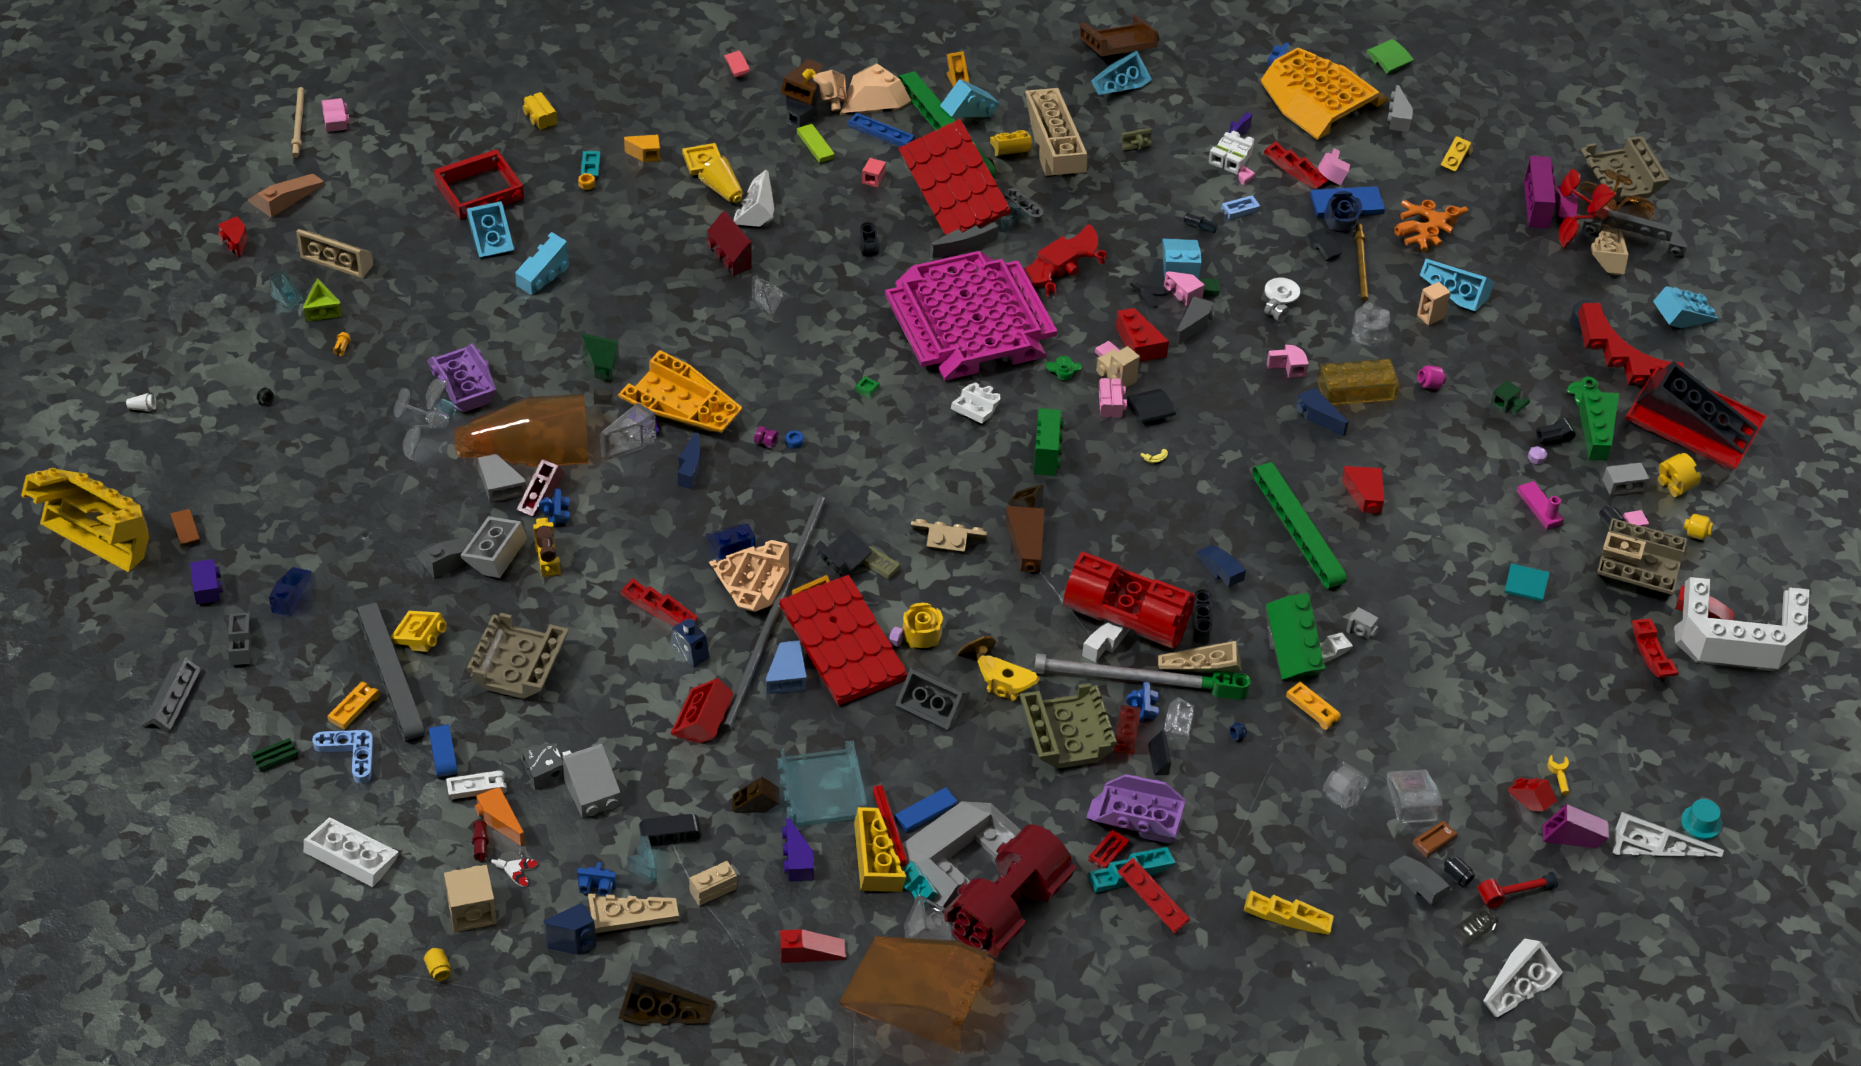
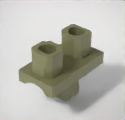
M1147 128L1122 132V150L1143 149V147L1152 146V130Z

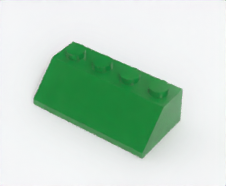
M1309 593L1290 595L1267 603L1265 606L1281 679L1287 680L1320 675L1324 671L1325 665Z

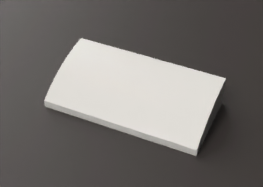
M330 817L304 839L303 848L304 853L371 887L377 884L385 875L399 854L398 851Z

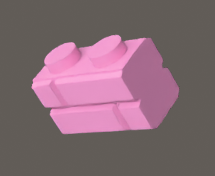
M1101 378L1098 390L1100 416L1110 418L1111 416L1113 418H1121L1123 410L1127 408V400L1123 399L1126 395V387L1122 386L1121 379L1110 380L1109 378Z

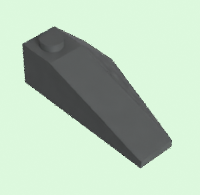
M475 535L433 543L415 551L414 554L432 577L437 578L467 563L460 555Z

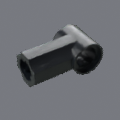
M1561 418L1552 425L1536 429L1539 443L1559 439L1562 442H1569L1576 436V432L1567 418Z

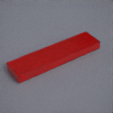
M1134 858L1117 871L1174 935L1190 921V918Z

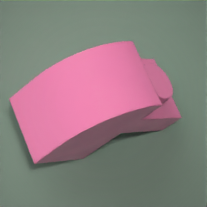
M1334 148L1331 153H1325L1318 165V169L1327 179L1341 186L1349 172L1350 164L1338 159L1340 151Z
M1285 345L1284 350L1269 351L1267 359L1268 369L1286 368L1288 378L1307 376L1309 363L1302 349L1293 345Z

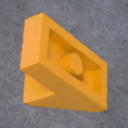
M964 51L946 54L949 71L946 73L952 86L954 87L959 79L969 83Z

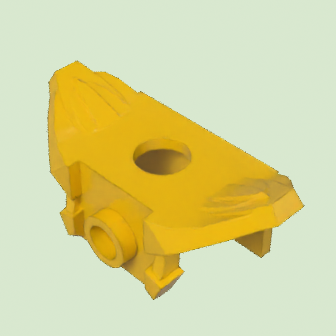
M982 655L977 661L982 675L988 683V693L997 694L999 697H1005L1012 702L1017 698V693L1032 687L1040 680L1035 672L996 657Z

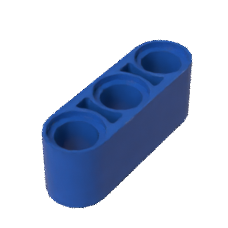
M449 724L429 727L437 777L458 774Z

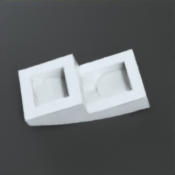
M1343 633L1327 636L1325 641L1320 643L1324 663L1352 649L1353 645Z

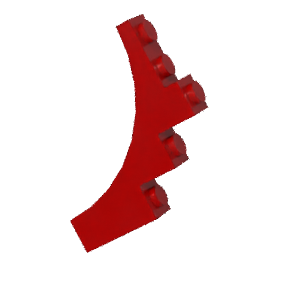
M1600 303L1582 304L1578 316L1585 349H1603L1606 366L1624 367L1628 385H1645L1656 366L1666 367L1672 363L1671 361L1657 359L1644 354L1625 342L1610 326ZM1676 362L1684 368L1683 362Z

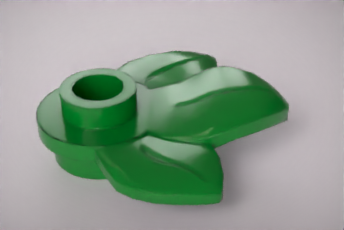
M1059 356L1056 362H1046V368L1048 371L1055 372L1059 379L1069 380L1074 372L1082 369V364L1073 363L1072 359L1068 356Z
M1584 377L1581 381L1573 382L1569 385L1567 393L1575 395V402L1578 407L1583 392H1601L1598 389V382L1595 378Z

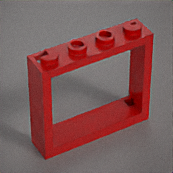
M497 149L433 170L436 186L460 220L468 218V208L501 201L504 206L524 199L522 183ZM497 168L510 188L460 204L447 184Z

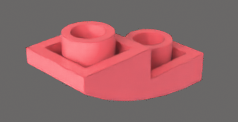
M740 50L724 55L725 61L729 65L734 77H743L746 73L750 72Z

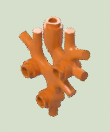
M1403 200L1401 206L1409 211L1400 213L1402 220L1420 215L1421 219L1429 220V222L1405 221L1397 224L1394 231L1400 237L1419 232V235L1406 238L1404 240L1405 245L1418 243L1420 244L1421 251L1427 252L1428 247L1434 245L1439 247L1442 245L1443 242L1438 237L1439 229L1451 234L1454 230L1452 226L1457 223L1458 218L1462 214L1468 213V208L1466 206L1462 208L1448 206L1445 212H1436L1435 203L1431 200H1424L1420 206Z

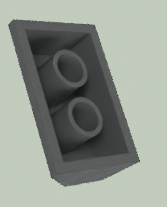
M910 668L895 705L949 730L963 711L970 692L922 669Z

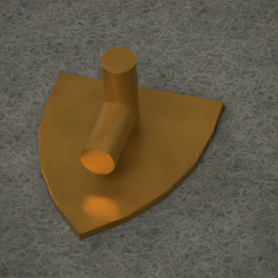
M983 636L963 646L957 652V655L975 651L977 659H979L980 656H985L988 651L987 648L994 647L997 641L994 637Z

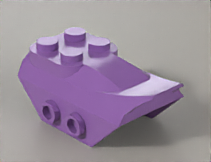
M473 343L465 348L426 360L433 376H437L439 385L445 388L450 400L459 411L467 412L484 406L494 396L496 387L490 374L489 363L483 359L481 351L477 350Z
M1125 774L1105 783L1103 792L1092 799L1086 818L1136 831L1144 839L1171 843L1178 837L1186 799L1166 782Z

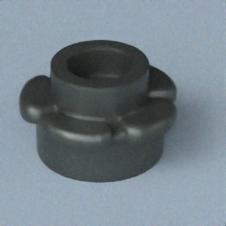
M263 387L258 391L256 399L260 405H269L274 400V393L271 389Z

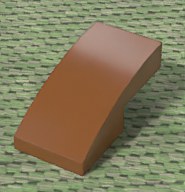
M190 509L170 514L181 547L200 542Z

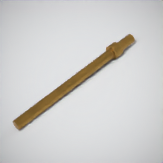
M1359 223L1356 224L1355 242L1357 243L1361 300L1368 301L1364 250L1365 234L1363 233V225Z

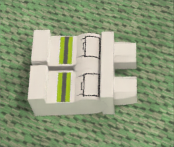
M1226 132L1218 145L1210 150L1209 163L1220 168L1224 167L1225 170L1238 175L1241 166L1245 165L1252 156L1254 138L1248 136L1243 139L1240 138L1239 132ZM1220 157L1221 162H1218L1215 159ZM1236 164V168H1233L1230 165Z

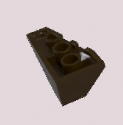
M632 971L618 1018L639 1025H646L647 1023H709L716 1001L654 977Z

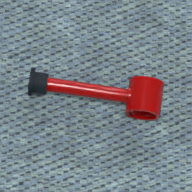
M1549 872L1548 875L1542 876L1541 879L1505 887L1498 885L1495 879H1488L1482 882L1477 890L1486 907L1492 909L1504 903L1506 899L1504 895L1539 887L1557 888L1558 879L1554 872Z

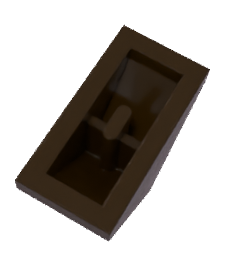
M1043 484L1017 491L1008 504L1017 507L1040 508L1043 504Z

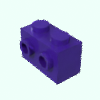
M214 559L190 562L196 605L220 601L219 593L223 592L222 582L218 581L217 578H221L220 567L215 566Z

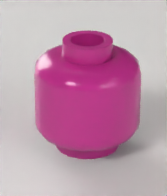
M1426 365L1418 373V382L1425 389L1438 390L1445 384L1446 374H1444L1443 369L1439 366Z

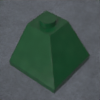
M583 333L584 363L595 378L613 382L620 367L618 341Z

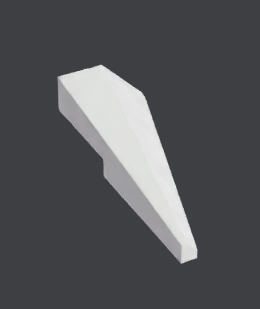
M1624 812L1621 813L1614 834L1613 853L1616 855L1644 854L1722 857L1724 850Z

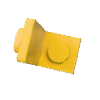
M1456 136L1441 166L1456 172L1465 155H1471L1473 151L1472 143Z

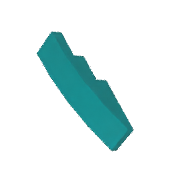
M1167 847L1132 853L1126 860L1109 863L1108 868L1089 871L1087 878L1095 893L1128 885L1117 871L1132 858L1150 876L1175 866L1176 862Z

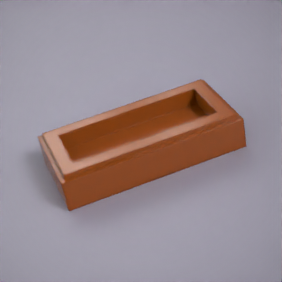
M1443 820L1414 839L1413 845L1427 858L1455 840L1458 834Z

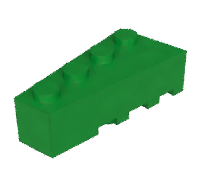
M1583 392L1579 412L1589 460H1608L1613 440L1619 393Z
M1039 408L1033 474L1056 476V469H1060L1061 458L1058 455H1061L1062 444H1059V442H1062L1063 431H1060V428L1063 429L1064 418L1060 417L1061 410Z

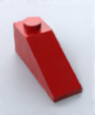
M802 929L780 930L781 963L846 960L844 939Z

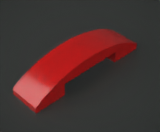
M1651 618L1632 620L1633 632L1638 648L1651 672L1659 678L1678 676L1679 672L1672 659H1667L1656 638L1658 631Z

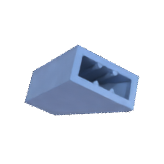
M788 641L779 644L766 677V694L806 690V673L800 641Z

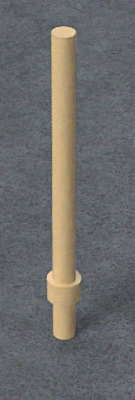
M299 87L297 91L294 138L291 141L292 156L294 158L299 157V150L302 147L300 139L304 102V88Z

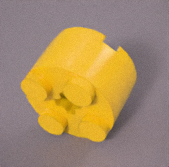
M1679 453L1659 464L1660 476H1658V481L1662 486L1666 485L1670 489L1673 497L1680 496L1699 485L1701 475L1700 472L1696 473L1694 467L1697 465L1686 453Z
M928 603L913 604L907 612L905 611L903 615V637L910 648H929L939 644L943 623L941 611L938 608L931 607V604Z

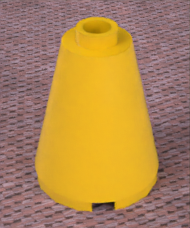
M716 156L704 164L703 172L699 171L698 178L700 181L728 202H739L742 199L743 191L728 159L725 156H722L723 158Z

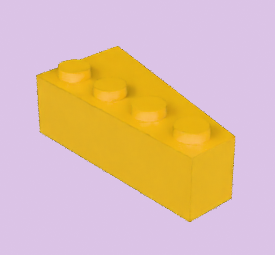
M858 807L854 827L861 891L902 892L906 875L900 867L899 857L894 852L892 840L888 837L887 828L879 808Z

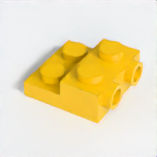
M408 611L390 639L393 644L409 645L412 651L428 652L431 647L436 645L437 637L440 633L446 631V622L439 612Z

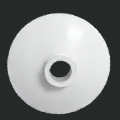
M1274 278L1266 283L1265 294L1269 299L1275 298L1280 303L1287 304L1299 298L1300 288L1290 279Z

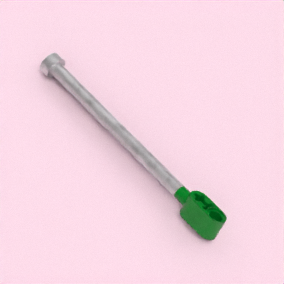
M1036 653L1034 672L1044 674V671L1048 670L1211 689V693L1215 697L1243 700L1248 697L1251 682L1249 676L1242 673L1218 671L1214 673L1213 677L1048 659L1046 654Z

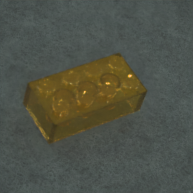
M1391 359L1319 365L1317 382L1321 394L1332 405L1396 400L1399 382Z

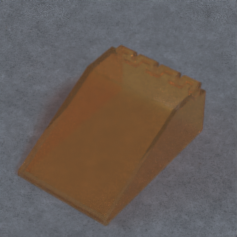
M875 936L843 994L839 1005L959 1052L963 1024L960 1023L964 1022L969 1008H971L978 995L977 991H980L982 985L992 988L996 961L988 957V952L959 941Z

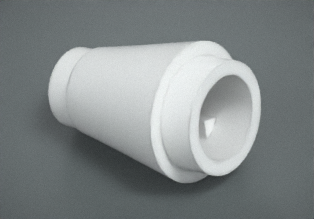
M146 393L127 399L126 405L128 410L150 412L156 408V398L153 394Z

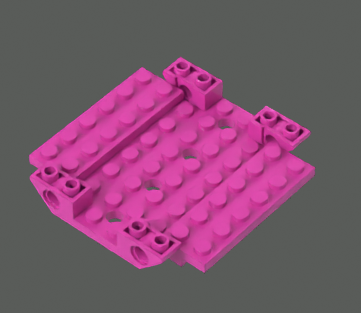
M981 251L913 265L896 281V288L885 290V296L920 366L925 367L941 363L938 369L944 381L979 373V362L1005 356L1009 357L1012 365L1045 358L1047 354L1038 340L1057 336V329L1019 260L1004 263L1003 259L994 260Z

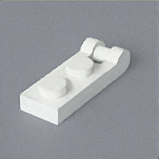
M503 771L446 778L449 800L476 796L498 787L501 788L503 794L507 792V785L504 783L505 773Z

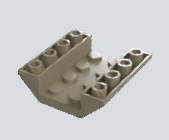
M1612 518L1608 532L1633 538L1635 541L1646 542L1639 566L1601 555L1597 574L1673 595L1687 538Z

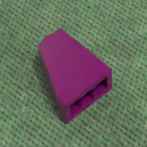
M1568 804L1543 824V841L1546 843L1597 848L1609 838L1608 821Z

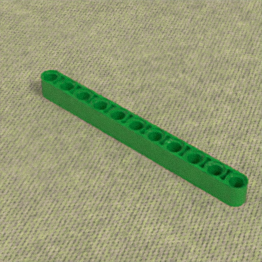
M915 71L898 76L911 102L934 130L937 131L939 128L956 121L954 117H951L940 106L942 103ZM974 143L992 177L995 178L996 171L993 164Z

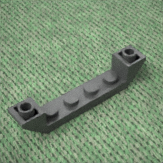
M1609 210L1608 216L1604 220L1596 217L1593 220L1584 219L1582 230L1588 233L1599 235L1602 224H1605L1609 227H1617L1628 232L1632 231L1643 236H1651L1662 241H1669L1667 253L1681 257L1685 255L1687 244L1674 226Z

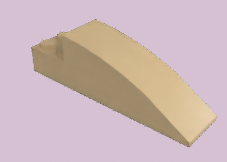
M1059 89L1025 91L1033 136L1045 176L1087 172V152Z

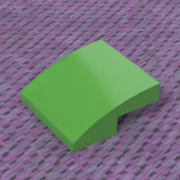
M1393 39L1366 51L1374 64L1379 63L1386 74L1411 64L1414 60L1407 50Z

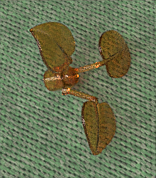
M1606 170V176L1616 180L1613 189L1615 193L1620 182L1632 185L1633 181L1627 176L1617 174L1613 170ZM1583 181L1579 190L1594 191L1599 185L1590 181ZM1636 195L1627 196L1618 206H1616L1617 202L1613 198L1605 205L1609 210L1618 212L1629 201L1648 210L1652 215L1655 212V207L1649 200Z

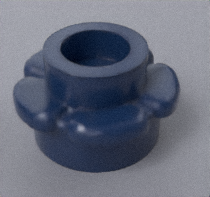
M1236 721L1229 727V733L1233 740L1237 741L1240 739L1242 741L1246 737L1247 729L1244 724Z

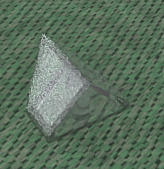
M753 276L752 298L773 317L785 294L775 284Z

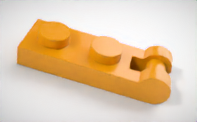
M361 682L327 716L328 721L345 729L372 701H376L379 698L380 690L370 688L369 684Z
M1301 682L1286 693V697L1315 719L1324 730L1330 728L1333 722L1336 723L1341 719L1340 713Z

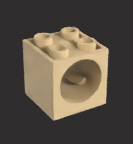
M487 865L473 866L444 873L454 932L497 924L494 897Z

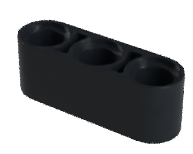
M1199 589L1195 592V604L1192 612L1193 640L1198 644L1208 643L1212 631V595L1206 589Z
M696 814L649 818L639 823L641 843L647 847L694 842L702 836L699 816Z

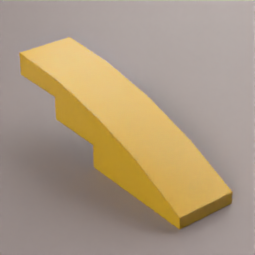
M1252 890L1247 894L1243 910L1284 926L1327 935L1331 931L1334 918L1333 915L1297 899L1291 903L1275 895L1267 898Z

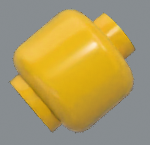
M1693 514L1690 519L1686 518L1684 530H1687L1689 538L1705 540L1711 536L1713 523L1709 517Z

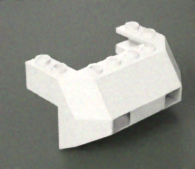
M1690 577L1685 581L1683 620L1674 626L1675 643L1696 663L1776 671L1799 653L1807 631L1809 589L1789 588V590L1784 591L1782 626L1708 618L1710 579Z

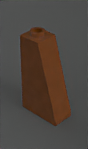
M807 59L784 77L781 93L811 105L818 84L813 81V77L807 80L802 73L806 69H813L816 74L821 73L823 65Z
M1006 506L1005 522L1020 570L1040 573L1044 509Z

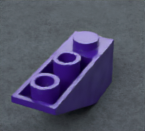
M786 818V826H782V839L787 840V843H783V856H787V860H784V873H788L789 881H814L813 850L790 818Z

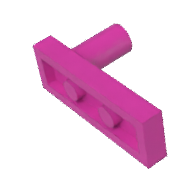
M1534 481L1518 486V494L1546 530L1563 524L1564 519L1558 512L1561 503L1559 497L1552 496L1548 499Z

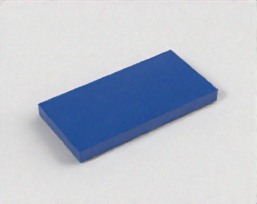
M1378 186L1310 191L1317 217H1324V210L1329 199L1339 191L1351 192L1353 196L1360 199L1362 203L1360 215L1384 214L1385 212Z

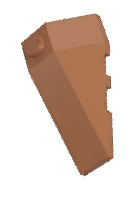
M309 174L271 185L250 197L248 202L272 218L324 185L325 182L316 175Z

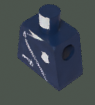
M686 619L674 626L670 645L693 667H696L709 658L706 635L695 625L693 619Z

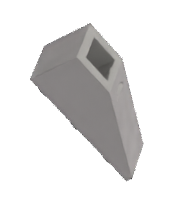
M1396 85L1395 92L1392 91L1390 101L1393 102H1390L1387 122H1390V130L1409 132L1413 108L1400 86Z

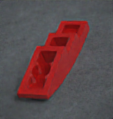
M1277 141L1263 152L1288 174L1314 189H1318L1328 181L1305 156L1300 159L1291 149L1286 151Z
M634 578L620 592V595L637 607L672 626H676L686 619H693L694 621L698 619V616L669 594L663 596L651 586L648 588L644 587Z

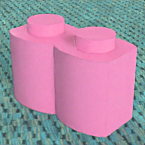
M342 98L321 100L326 131L347 130V124H350L349 114H345L348 113L347 104L343 103Z

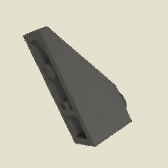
M1193 296L1177 329L1175 344L1179 345L1207 327L1209 320H1213L1215 310H1213L1214 302Z

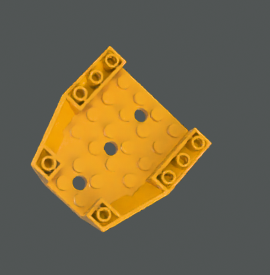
M1296 48L1275 59L1260 81L1282 114L1317 140L1330 134L1331 123L1370 102L1378 107L1389 101V98L1345 66L1318 57L1301 48Z

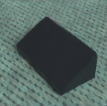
M1161 730L1148 744L1153 774L1156 776L1169 775L1171 767L1166 732Z

